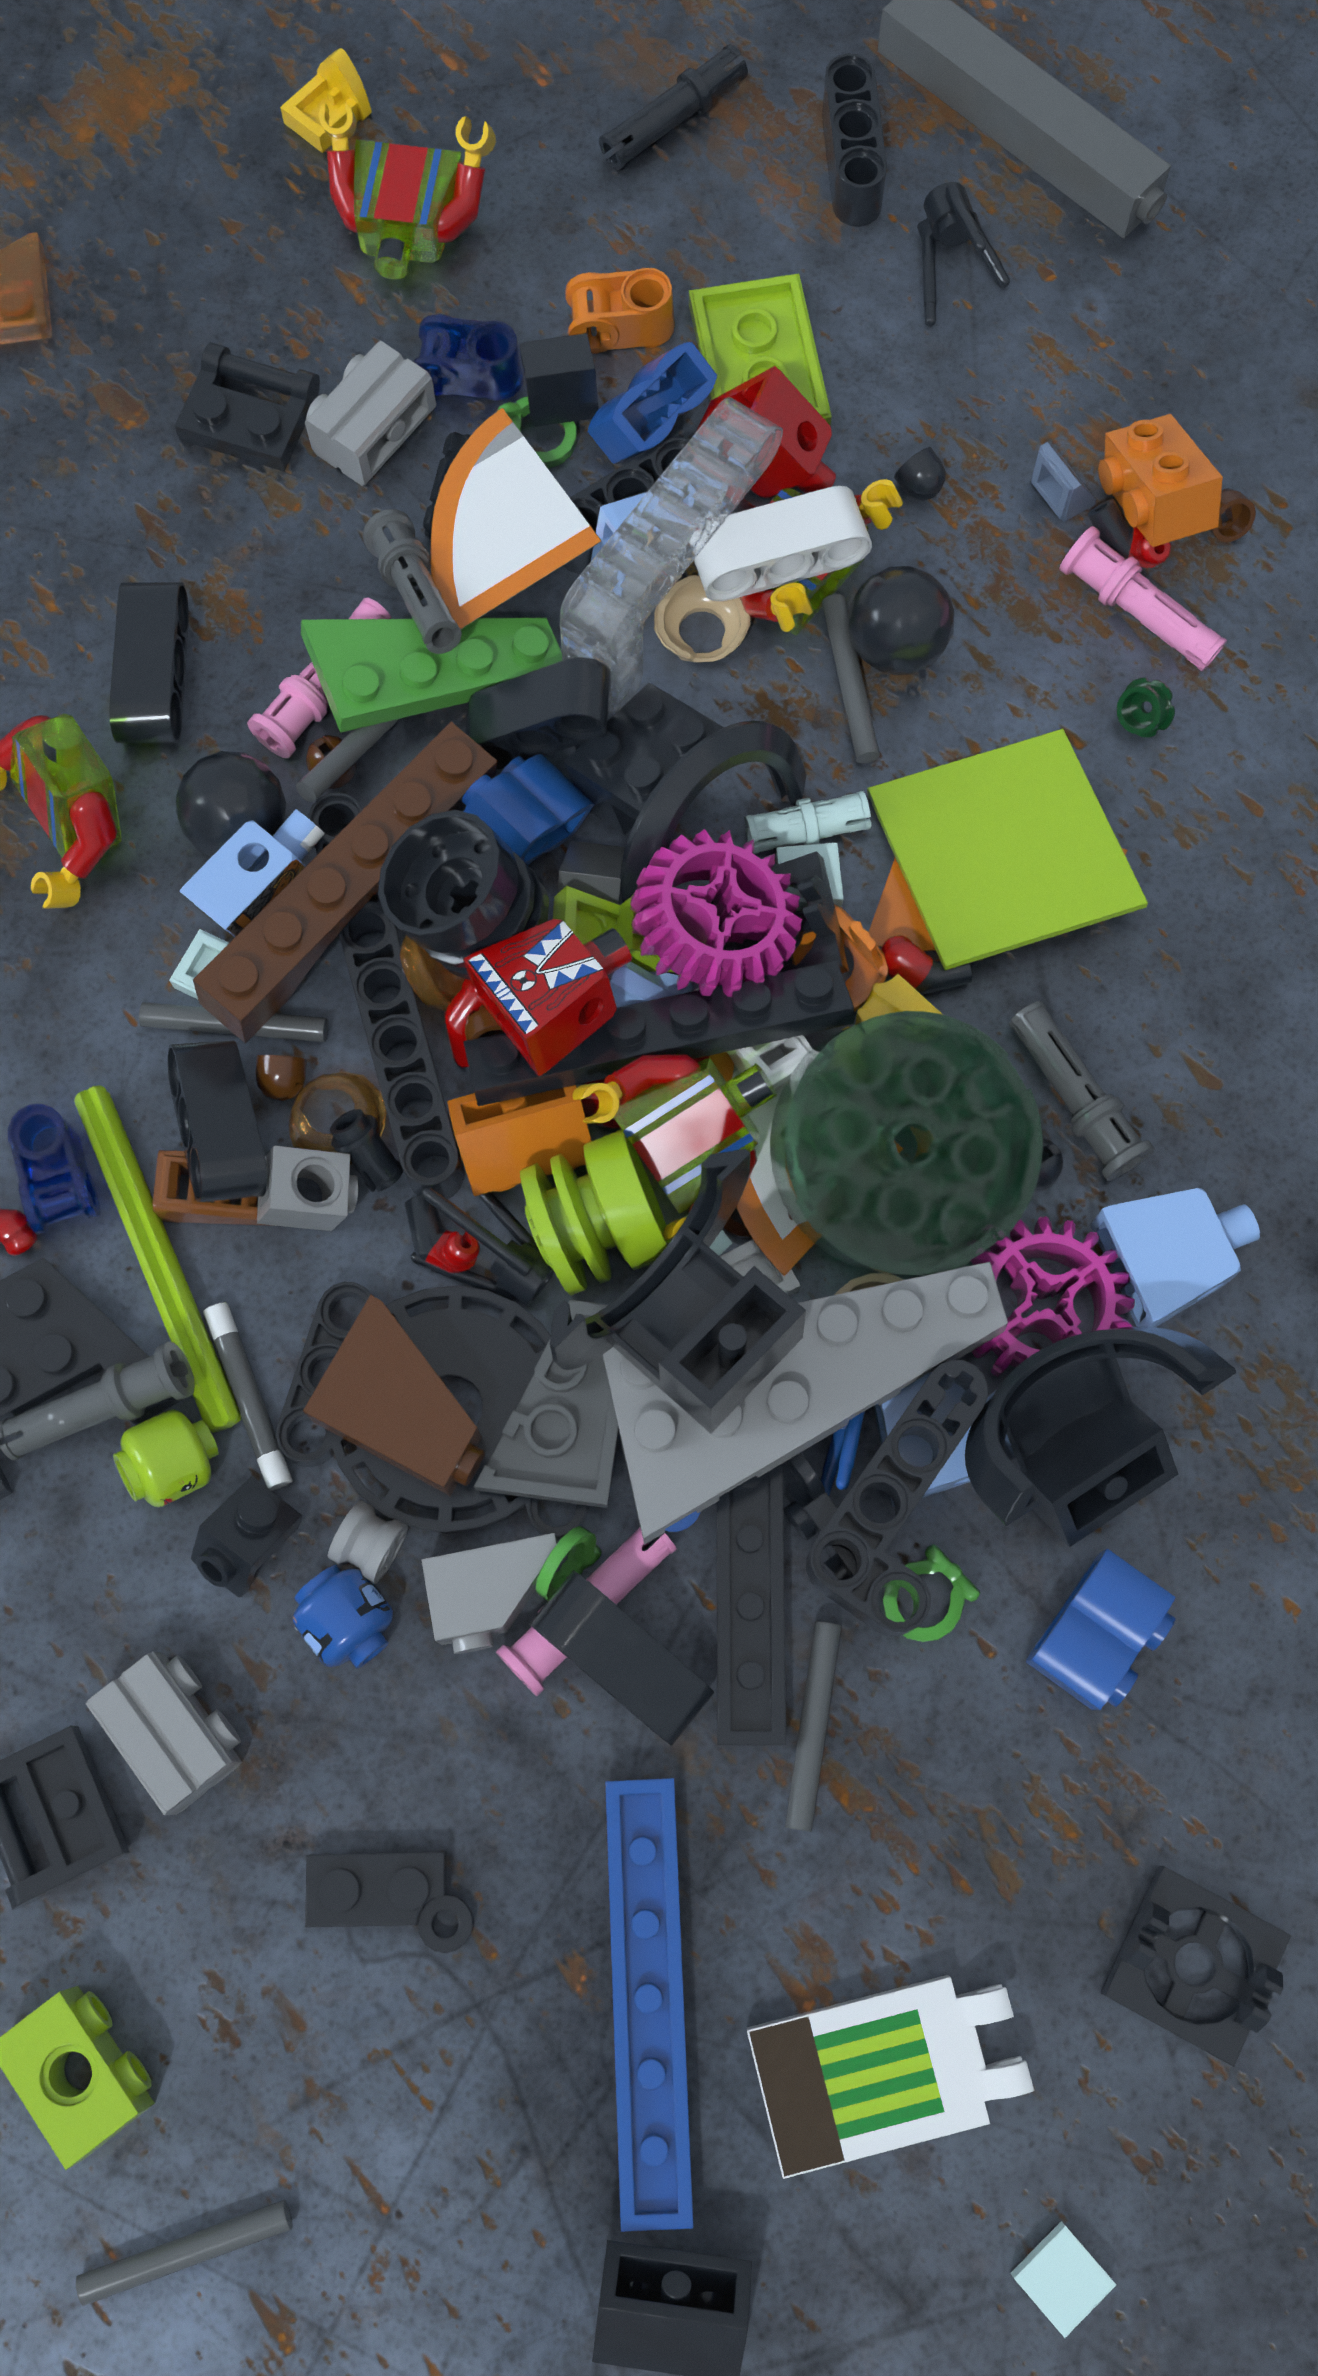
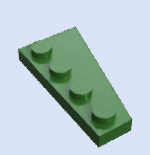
M478 618L461 629L462 635L458 645L451 651L443 654H435L427 649L413 619L301 620L302 639L340 733L468 703L470 696L477 691L565 660L547 618Z

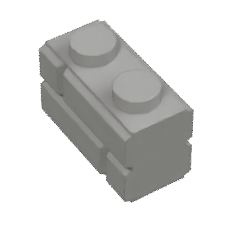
M380 340L365 356L358 354L351 359L344 371L343 380L329 396L321 394L310 405L305 425L312 450L318 457L333 467H339L343 474L361 486L366 485L437 406L432 377H430L428 371L408 358L406 360L403 359L399 352Z
M152 1651L124 1671L118 1679L111 1681L93 1695L85 1704L163 1815H177L243 1763L233 1750L235 1746L241 1743V1739L231 1723L219 1710L216 1709L210 1715L207 1714L194 1695L195 1692L202 1688V1685L192 1669L179 1655L169 1661L165 1654Z

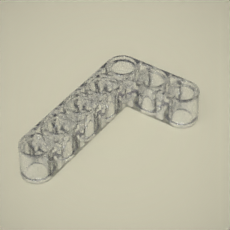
M731 397L725 398L715 408L576 579L563 601L560 610L562 660L574 657L598 660L610 668L612 678L608 713L611 715L616 714L635 696L642 681L643 623L764 473L780 446L783 428Z

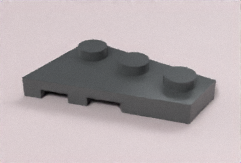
M570 1300L568 1303L572 1320L579 1314L584 1318H588L608 1306L606 1304ZM549 1340L534 1369V1375L516 1410H513L502 1431L503 1435L487 1466H484L474 1488L477 1491L608 1508L619 1428L603 1355L579 1368L564 1370L554 1362Z

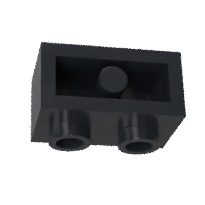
M607 2240L592 2362L682 2376H740L748 2333L753 2261Z

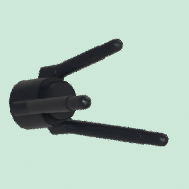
M955 182L941 184L929 192L923 204L927 218L917 225L922 240L925 323L928 326H933L936 323V240L941 241L945 246L954 247L963 244L969 239L975 250L982 254L1000 286L1007 287L1010 283V278L980 226L977 214L973 212L965 187Z
M424 1187L421 1194L425 1200L498 1256L490 1271L499 1278L495 1281L470 1270L460 1273H449L421 1260L415 1252L411 1254V1261L473 1288L491 1291L511 1301H515L517 1298L527 1306L531 1305L555 1272L544 1261L534 1238L491 1192L478 1195L493 1215L521 1245L514 1240L505 1244L433 1188Z

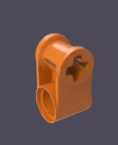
M641 268L634 271L602 274L588 272L575 276L566 285L565 298L568 305L572 308L573 319L568 327V336L587 333L592 354L615 349L657 347L667 342L674 333L675 317L672 285L666 274L658 269ZM589 290L593 292V300H587V292ZM591 327H596V336H592Z

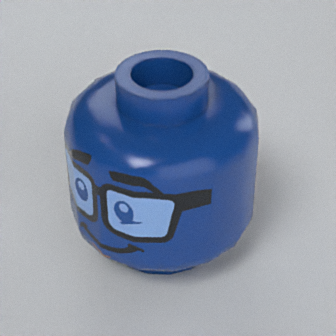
M333 1565L311 1579L295 1595L294 1600L299 1606L293 1614V1625L325 1666L335 1667L350 1660L358 1669L375 1658L389 1644L382 1634L392 1622L393 1610L375 1585L362 1576L360 1569L351 1568L341 1571L337 1565Z

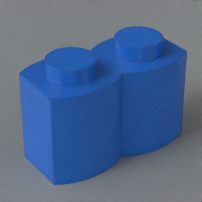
M693 342L680 344L644 365L631 380L628 390L610 399L598 409L590 422L587 432L613 464L624 462L663 441L672 430L678 416L695 408L707 398L715 385L717 374Z
M537 754L526 761L519 756L512 760L493 779L487 774L483 775L469 787L462 798V802L466 805L463 812L477 815L527 865L537 859L543 852L547 853L556 849L573 836L595 805L543 754Z
M1106 1549L1100 1552L1093 1560L1025 1662L1092 1711L1101 1710L1106 1702L1117 1707L1137 1680L1138 1673L1130 1667L1138 1653L1144 1646L1154 1651L1174 1625L1176 1618L1169 1614L1168 1610L1176 1597L1112 1551Z

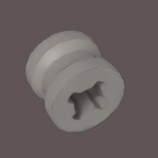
M360 1500L352 1507L337 1530L328 1551V1559L338 1565L350 1563L361 1570L362 1576L372 1584H377L396 1558L406 1537L408 1525L397 1519L387 1522L375 1515L372 1505Z

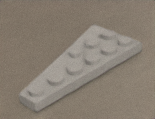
M990 1262L798 1303L806 1310L803 1338L711 1434L614 1347L605 1352L603 1360L644 1545L665 1533L666 1528L695 1511L699 1513L719 1501L720 1496L754 1476H762L848 1425L849 1420L876 1404L880 1406L900 1394L901 1389L932 1372L940 1364L950 1360H958L1005 1332L1008 1321Z

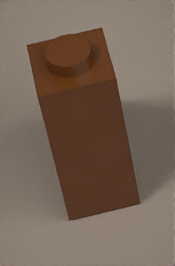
M370 1295L303 1412L313 1423L451 1496L458 1483L468 1486L478 1471L485 1455V1450L478 1447L483 1438L476 1425L385 1304L378 1298Z

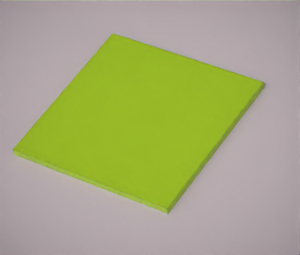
M1064 729L867 788L869 799L944 970L1147 908V899Z

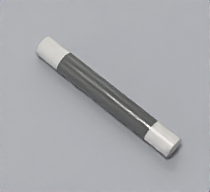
M228 1303L212 1305L206 1308L203 1313L266 1487L271 1491L280 1489L292 1483L293 1480L284 1455L278 1447L273 1425Z

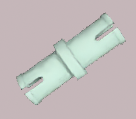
M859 791L839 798L812 803L810 798L800 799L796 801V806L744 816V823L746 827L748 826V828H745L747 841L749 842L754 839L755 851L753 854L773 848L804 843V845L819 844V839L848 832L871 829V821L866 818L871 817L864 791Z

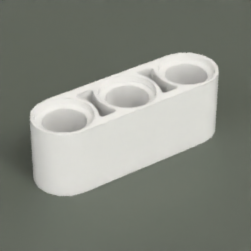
M846 486L828 487L712 519L695 528L687 541L706 596L712 601L732 600L840 570L864 559L872 548V542L853 491Z

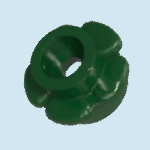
M1145 677L1133 680L1126 687L1117 703V717L1120 724L1128 732L1141 737H1153L1158 733V730L1167 729L1175 717V707L1171 705L1172 691L1160 680L1150 682ZM1146 701L1152 705L1151 712H1146L1144 709Z

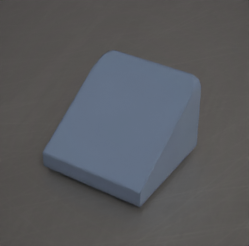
M1048 442L1040 446L1031 483L1058 518L1066 522L1092 507L1097 499L1060 453Z

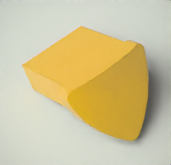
M342 48L335 50L320 63L317 75L280 107L284 124L322 153L332 145L331 137L328 136L319 120V110L323 103H326L329 109V126L336 129L341 128L347 121L345 102L352 109L357 122L360 119L364 121L372 113L362 80L349 56Z

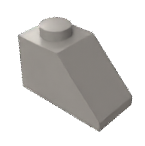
M555 1533L421 1559L435 1641L441 1645L452 1643L454 1654L469 1653L493 1647L492 1635L508 1632L535 1592L537 1578L542 1566L558 1543Z

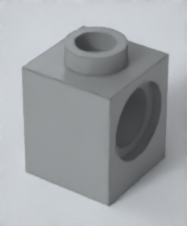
M273 1146L266 1154L267 1187L265 1195L258 1197L257 1224L332 1231L347 1217L348 1213L354 1212L358 1197V1179L356 1175H349L350 1154ZM297 1178H308L316 1182L322 1192V1202H312L305 1199L298 1191Z

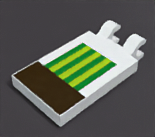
M945 1975L747 2027L748 2038L783 2179L988 2125L990 2121L985 2101L1011 2098L1033 2092L1034 2088L1026 2060L1022 2061L1021 2056H1016L985 2065L977 2036L976 2025L990 2024L1014 2017L1006 1987H1002V1984H996L955 1995L951 1977Z

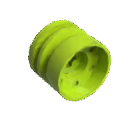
M625 1128L584 1144V1158L588 1172L584 1176L578 1178L574 1169L562 1154L553 1156L550 1159L552 1174L556 1184L554 1188L538 1163L523 1168L520 1171L521 1185L526 1199L525 1214L533 1238L544 1261L553 1269L563 1288L570 1296L587 1288L586 1275L581 1260H586L593 1275L602 1284L611 1279L608 1249L617 1246L623 1258L635 1271L654 1263L671 1242V1239L665 1240L663 1236V1230L666 1227L665 1219L641 1159L632 1145L633 1142L630 1136L627 1138L624 1133Z

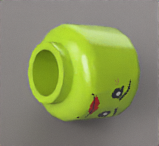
M172 1409L125 1431L121 1437V1451L113 1454V1458L119 1475L135 1502L144 1498L154 1507H163L208 1484L211 1479L209 1459L219 1455L213 1435L203 1420L192 1424L186 1415L179 1410Z

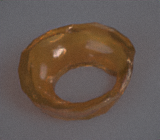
M406 935L401 945L400 959L408 982L425 1005L429 1008L445 1012L448 1005L452 1003V999L462 989V983L465 978L450 973L424 948L418 946Z
M349 1072L323 1074L310 1080L297 1095L290 1112L288 1127L294 1148L335 1153L338 1152L331 1145L332 1134H324L313 1129L306 1116L302 1113L307 1099L317 1089H337L346 1092L352 1097L354 1109H361L364 1114L375 1117L378 1122L377 1133L380 1137L382 1136L386 1121V1107L380 1091L364 1075Z

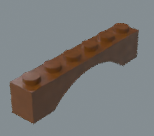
M450 722L193 979L199 1004L246 1044L289 1000L325 949L360 909L378 892L380 871L392 845L410 826L431 814L452 810L463 812L466 808V805L462 802L464 794L483 775L487 774L491 779L496 777L497 760L453 722Z

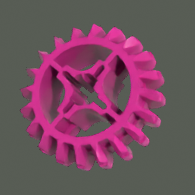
M705 829L697 833L692 842L681 834L679 838L673 840L669 849L661 847L660 850H657L647 868L642 869L636 881L638 885L637 890H635L630 903V910L637 913L632 921V933L645 936L640 946L641 956L658 955L660 957L656 965L657 976L667 973L670 969L679 975L677 978L678 990L686 988L690 981L698 983L701 996H711L716 986L722 985L723 992L728 997H732L733 991L741 989L743 980L745 982L763 983L765 975L776 976L783 968V961H788L795 951L797 941L794 938L801 929L802 919L794 915L799 907L800 896L785 892L790 885L791 873L774 874L771 870L775 864V854L766 856L763 859L753 854L755 851L754 839L746 842L741 848L733 844L730 830L722 834L717 843H714ZM693 880H709V883L705 886L689 885L686 890L675 888L682 883ZM745 939L758 941L757 944L746 949L723 950L727 942L743 943Z
M1045 1216L1039 1217L1035 1224L1034 1235H1032L1028 1226L1020 1219L1014 1221L1010 1227L1011 1239L996 1230L990 1234L987 1240L991 1251L982 1248L974 1250L970 1261L973 1265L990 1262L995 1281L1003 1270L1007 1272L1013 1280L1010 1288L1013 1290L1018 1304V1308L1007 1318L1008 1324L1005 1332L972 1351L976 1358L984 1357L991 1350L998 1356V1359L991 1368L993 1375L1000 1376L1009 1365L1016 1368L1031 1355L1040 1351L1017 1340V1338L1026 1333L1038 1332L1049 1338L1052 1343L1082 1334L1078 1328L1082 1321L1074 1310L1073 1299L1085 1287L1088 1288L1094 1305V1322L1091 1332L1132 1327L1126 1319L1119 1315L1130 1312L1135 1306V1299L1127 1295L1116 1294V1291H1119L1129 1283V1273L1116 1272L1110 1274L1108 1268L1118 1258L1116 1250L1112 1249L1105 1251L1101 1256H1098L1092 1250L1099 1239L1097 1232L1088 1233L1083 1241L1080 1242L1073 1238L1076 1230L1073 1220L1065 1221L1059 1233L1054 1234L1052 1233V1224L1049 1218ZM1026 1259H1050L1064 1264L1071 1270L1062 1275H1052L1041 1269L1035 1261L1028 1263ZM1066 1290L1057 1301V1305L1053 1310L1050 1308L1044 1309L1041 1312L1037 1310L1027 1318H1024L1037 1297L1041 1300L1049 1296L1053 1298L1061 1291Z

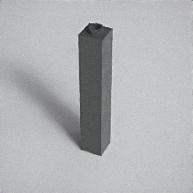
M892 0L882 9L877 52L1124 239L1141 222L1149 224L1159 214L1167 199L1164 188L1171 165L951 0Z

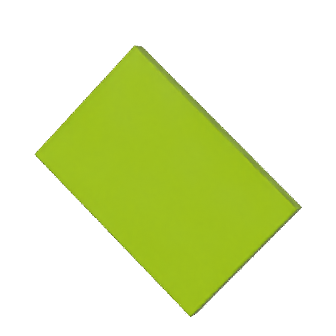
M799 273L689 290V307L698 350L717 374L715 385L708 395L709 403L727 391L776 366L831 426L832 416Z

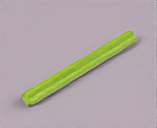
M102 1085L90 1087L79 1092L75 1096L74 1103L171 1342L175 1343L182 1350L191 1366L195 1383L192 1395L202 1420L212 1433L231 1428L241 1421L240 1412L163 1222L153 1211V1198L111 1095Z

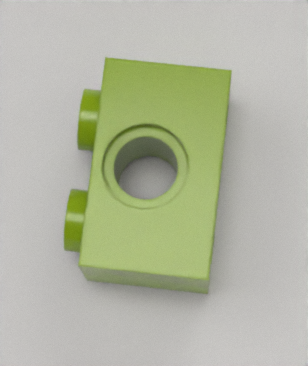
M79 1986L59 1991L0 2037V2068L65 2170L84 2160L155 2104L146 2091L152 2086L145 2067L132 2052L126 2051L122 2054L107 2031L113 2026L106 2007L94 1993L88 1991L83 1994ZM72 2051L81 2053L90 2062L92 2078L86 2090L74 2088L66 2079L64 2071L65 2062Z

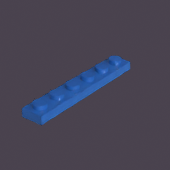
M674 1778L605 1781L621 2232L693 2228Z

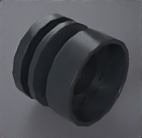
M458 810L434 813L410 826L392 845L380 871L378 895L384 914L398 929L418 946L424 948L450 973L471 980L463 960L465 957L548 921L549 897L543 880L484 821L474 814Z

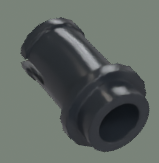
M353 1109L338 1117L331 1125L330 1133L333 1136L331 1145L338 1153L350 1154V1161L365 1180V1185L371 1192H374L376 1189L378 1192L383 1191L397 1182L403 1174V1168L377 1133L378 1122L375 1117L364 1114L361 1109Z

